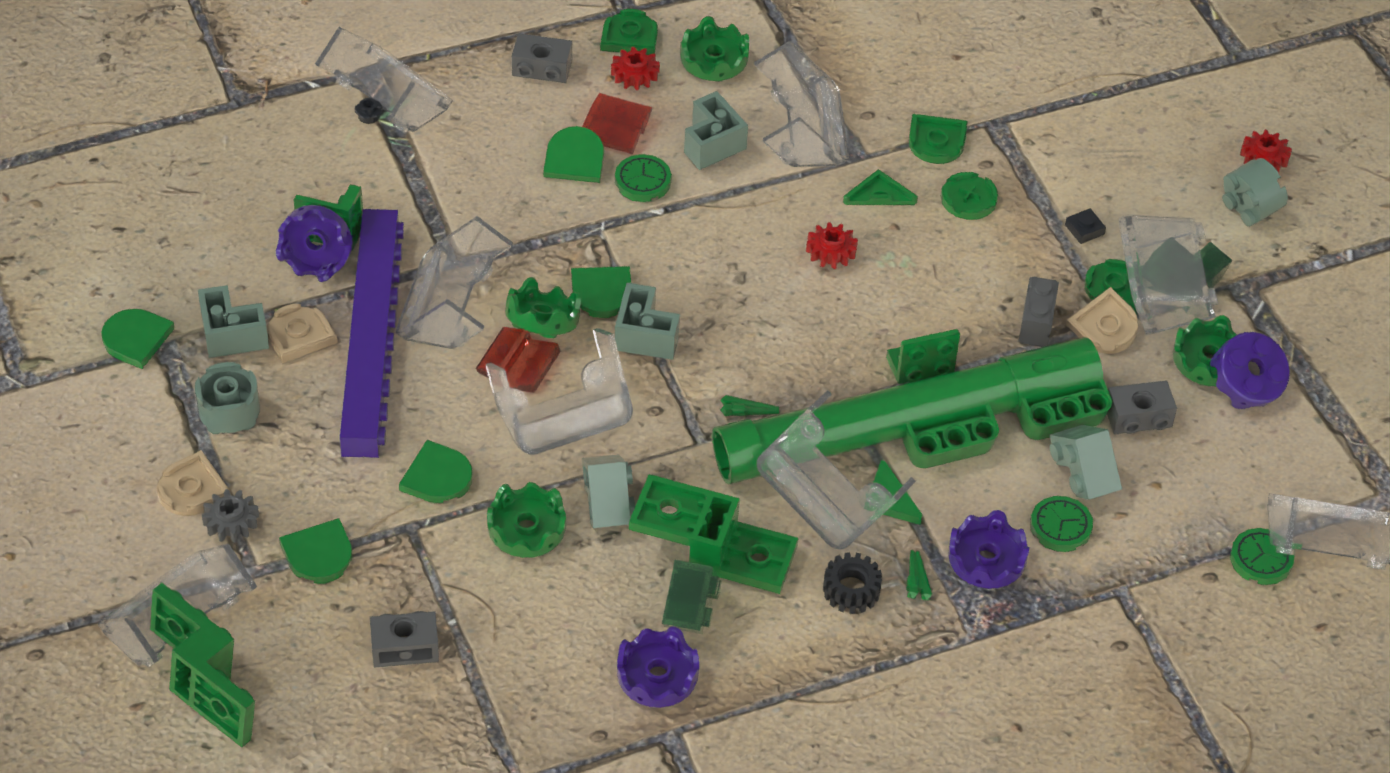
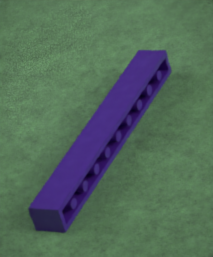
M363 209L340 428L341 457L379 458L380 445H385L386 427H382V421L388 420V403H384V397H390V379H386V374H392V356H388V351H394V333H390V328H396V310H392V305H398V287H394V283H400V265H396V261H402V243H398V239H404V222H399L398 210Z

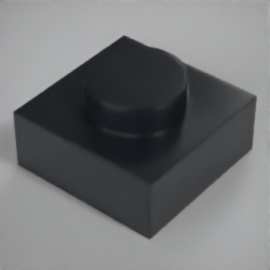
M1091 208L1066 217L1065 226L1080 244L1105 235L1106 226Z

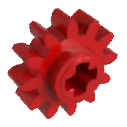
M632 47L629 52L621 49L620 56H613L611 75L615 76V83L624 82V89L634 86L635 90H639L641 85L649 88L650 80L658 81L660 62L656 61V54L647 55L646 48L637 51L635 47Z
M1265 129L1263 134L1260 135L1257 131H1253L1252 137L1245 136L1240 156L1245 157L1244 164L1253 159H1265L1279 173L1280 168H1287L1292 152V148L1287 147L1289 140H1279L1280 134L1278 132L1272 135Z
M828 222L826 228L823 229L822 226L816 225L815 232L808 233L806 252L811 253L810 260L812 262L818 259L821 260L820 267L823 268L826 264H831V267L836 269L837 263L840 262L842 265L848 266L849 259L856 258L858 239L853 238V230L844 232L843 224L833 227L832 223Z

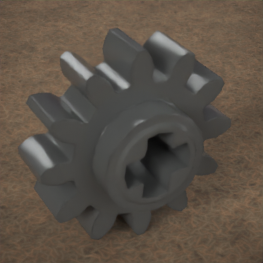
M225 489L224 497L220 498L218 495L213 494V504L204 503L203 505L205 512L202 514L203 526H207L209 536L218 533L220 542L224 541L226 536H231V540L236 542L238 534L248 538V528L256 529L258 527V506L254 505L253 496L243 499L242 490L237 491L235 496H233L228 489Z

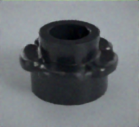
M365 98L355 106L354 110L361 122L372 124L380 119L382 105L377 100Z

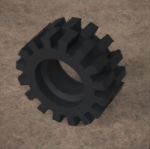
M850 552L844 554V559H842L840 554L835 556L834 562L830 560L828 567L825 569L823 592H825L824 597L826 601L830 599V605L833 608L838 604V611L843 613L845 608H850L849 614H855L856 608H859L860 613L866 612V605L870 609L874 607V603L879 600L882 584V572L878 570L879 565L876 562L871 564V558L867 555L864 560L861 559V553L857 552L855 557H851ZM852 577L861 580L865 585L861 588L853 589L844 586L840 581L844 578Z

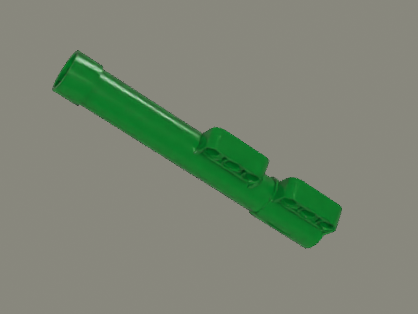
M1082 337L1000 357L996 362L763 419L754 421L745 419L717 426L712 430V443L719 472L727 484L761 477L768 471L901 438L912 464L918 468L925 469L989 452L999 433L998 423L994 415L1006 412L1016 413L1025 435L1033 440L1050 438L1051 434L1077 426L1086 425L1094 427L1101 424L1111 408L1112 400L1103 379V369L1098 351L1089 338ZM1090 405H1095L1100 410L1093 409ZM1062 412H1068L1072 417L1065 416ZM1034 419H1040L1044 424H1039ZM977 433H984L988 438H982ZM948 440H955L960 445H953ZM920 447H926L931 452H924L920 449Z

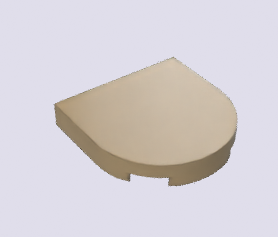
M1111 287L1066 321V325L1079 338H1089L1100 353L1113 354L1126 350L1133 344L1138 333V321L1135 311Z
M290 304L278 309L267 326L268 339L282 364L338 343L337 335L325 315L317 308L302 307L301 304Z
M202 450L169 465L163 470L157 485V494L161 505L169 512L182 516H192L204 512V503L213 504V494L222 498L224 497L225 489L229 491L230 489Z

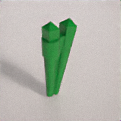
M725 395L721 399L723 407L720 410L724 416L773 415L780 413L779 406L729 395Z
M911 550L909 575L906 582L907 597L916 599L917 594L921 593V599L928 601L932 596L921 554L920 551L915 552Z

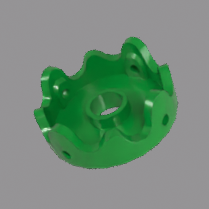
M711 16L704 17L696 28L686 29L683 40L680 42V59L684 68L690 74L703 80L720 82L733 78L744 70L748 62L749 35L747 33L741 34L734 24H730L726 28L718 27ZM715 53L720 54L719 56H711Z
M529 277L523 282L520 289L510 288L505 305V315L515 328L540 334L545 338H556L557 335L569 333L577 327L580 317L581 295L579 292H572L570 297H567L559 286H555L551 291L543 293L539 290L537 280L534 277Z
M1219 315L1212 321H1203L1195 318L1186 329L1179 327L1173 348V360L1177 369L1189 380L1200 385L1217 387V369L1211 367V359L1204 356V353L1214 355L1226 341L1237 335L1231 327L1230 319L1224 315Z
M533 482L527 483L525 487L518 490L511 489L509 484L500 486L494 501L487 509V528L493 543L503 552L521 558H533L552 551L559 545L566 531V513L560 492L556 488H552L550 491L544 490ZM524 520H530L535 523L532 527L528 528L519 525Z

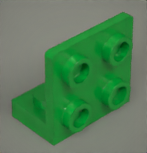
M350 184L345 195L340 196L338 204L302 195L295 196L293 199L294 210L302 206L317 205L337 213L350 229L352 236L351 251H353L361 232L363 213L361 186ZM309 235L311 242L323 244L322 239L318 235Z
M958 329L907 339L901 342V347L888 349L886 358L897 383L914 382L928 377L955 372L960 332Z

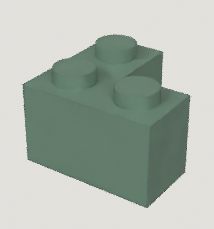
M718 91L693 101V126L685 129L684 153L699 170L747 149L748 124Z
M626 283L615 325V351L674 360L679 339L680 314L655 310L656 287Z
M228 285L198 290L209 358L269 349L262 303L232 307Z
M1081 425L1050 435L1052 443L1050 444L1051 456L1057 465L1069 467L1071 473L1069 484L1076 497L1090 500L1122 490L1108 429Z
M619 454L582 458L584 489L588 493L591 526L593 528L629 525L630 516H632L635 508L634 497H629L628 485L633 484L631 465H628Z

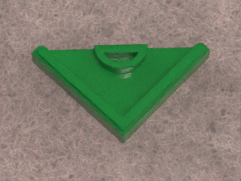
M879 169L843 196V203L845 205H915L918 201L916 194Z
M881 460L866 500L865 510L921 525L922 513L886 461Z

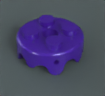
M307 205L295 209L286 217L278 229L277 259L280 262H287L296 275H315L319 282L327 281L337 273L348 260L352 250V236L346 222L337 213L323 206ZM309 235H318L322 239L323 245L313 244L309 239Z
M1244 332L1232 337L1213 355L1210 362L1211 367L1217 369L1218 378L1216 386L1218 390L1225 393L1231 399V405L1236 409L1268 405L1282 395L1289 382L1290 368L1284 351L1272 338L1258 332ZM1249 362H1254L1258 365L1260 370L1258 376L1250 372L1248 368Z
M993 510L985 517L969 515L958 529L953 527L948 557L954 572L961 579L976 587L994 589L1008 586L1022 575L1027 564L1030 547L1027 545L1024 530L1022 528L1018 530L1012 528L1004 512ZM980 552H993L996 556L994 558H985Z
M671 626L662 632L647 628L642 630L632 642L626 639L621 642L617 659V677L622 690L630 699L648 707H669L682 702L695 689L699 676L698 651L696 648L692 649L686 643L684 635L679 628ZM653 667H661L667 672L661 676L651 674L649 670Z

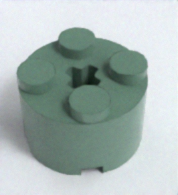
M1262 158L1250 160L1223 178L1225 194L1222 196L1223 203L1228 209L1238 211L1243 223L1249 227L1286 206L1288 195L1286 187L1280 188L1277 179L1281 178L1278 171Z
M234 362L217 363L207 368L206 373L201 378L198 377L195 382L198 413L200 420L207 427V430L212 434L234 433L253 428L260 413L258 385L254 373L251 370L248 372L241 368V364Z

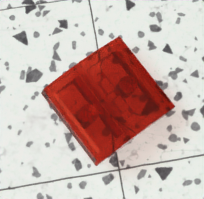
M599 93L582 127L595 132L601 139L604 147L633 154L640 134H644L652 107Z
M502 327L476 369L478 373L495 382L517 390L535 393L561 351L558 343L532 339L529 331Z

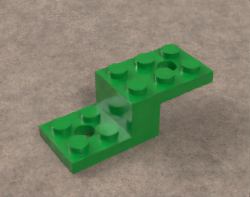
M648 474L629 520V530L690 546V570L780 594L799 540L798 537L739 522L740 498ZM666 506H672L677 511L669 514L661 509ZM754 554H763L767 557V559L764 561H755L751 558V556H753Z
M160 583L152 590L150 630L174 648L171 657L169 690L242 748L251 741L255 700L247 690L240 689L230 681L234 638L228 630L220 628L208 619L202 610L194 608L185 601L178 591L171 590L164 583Z

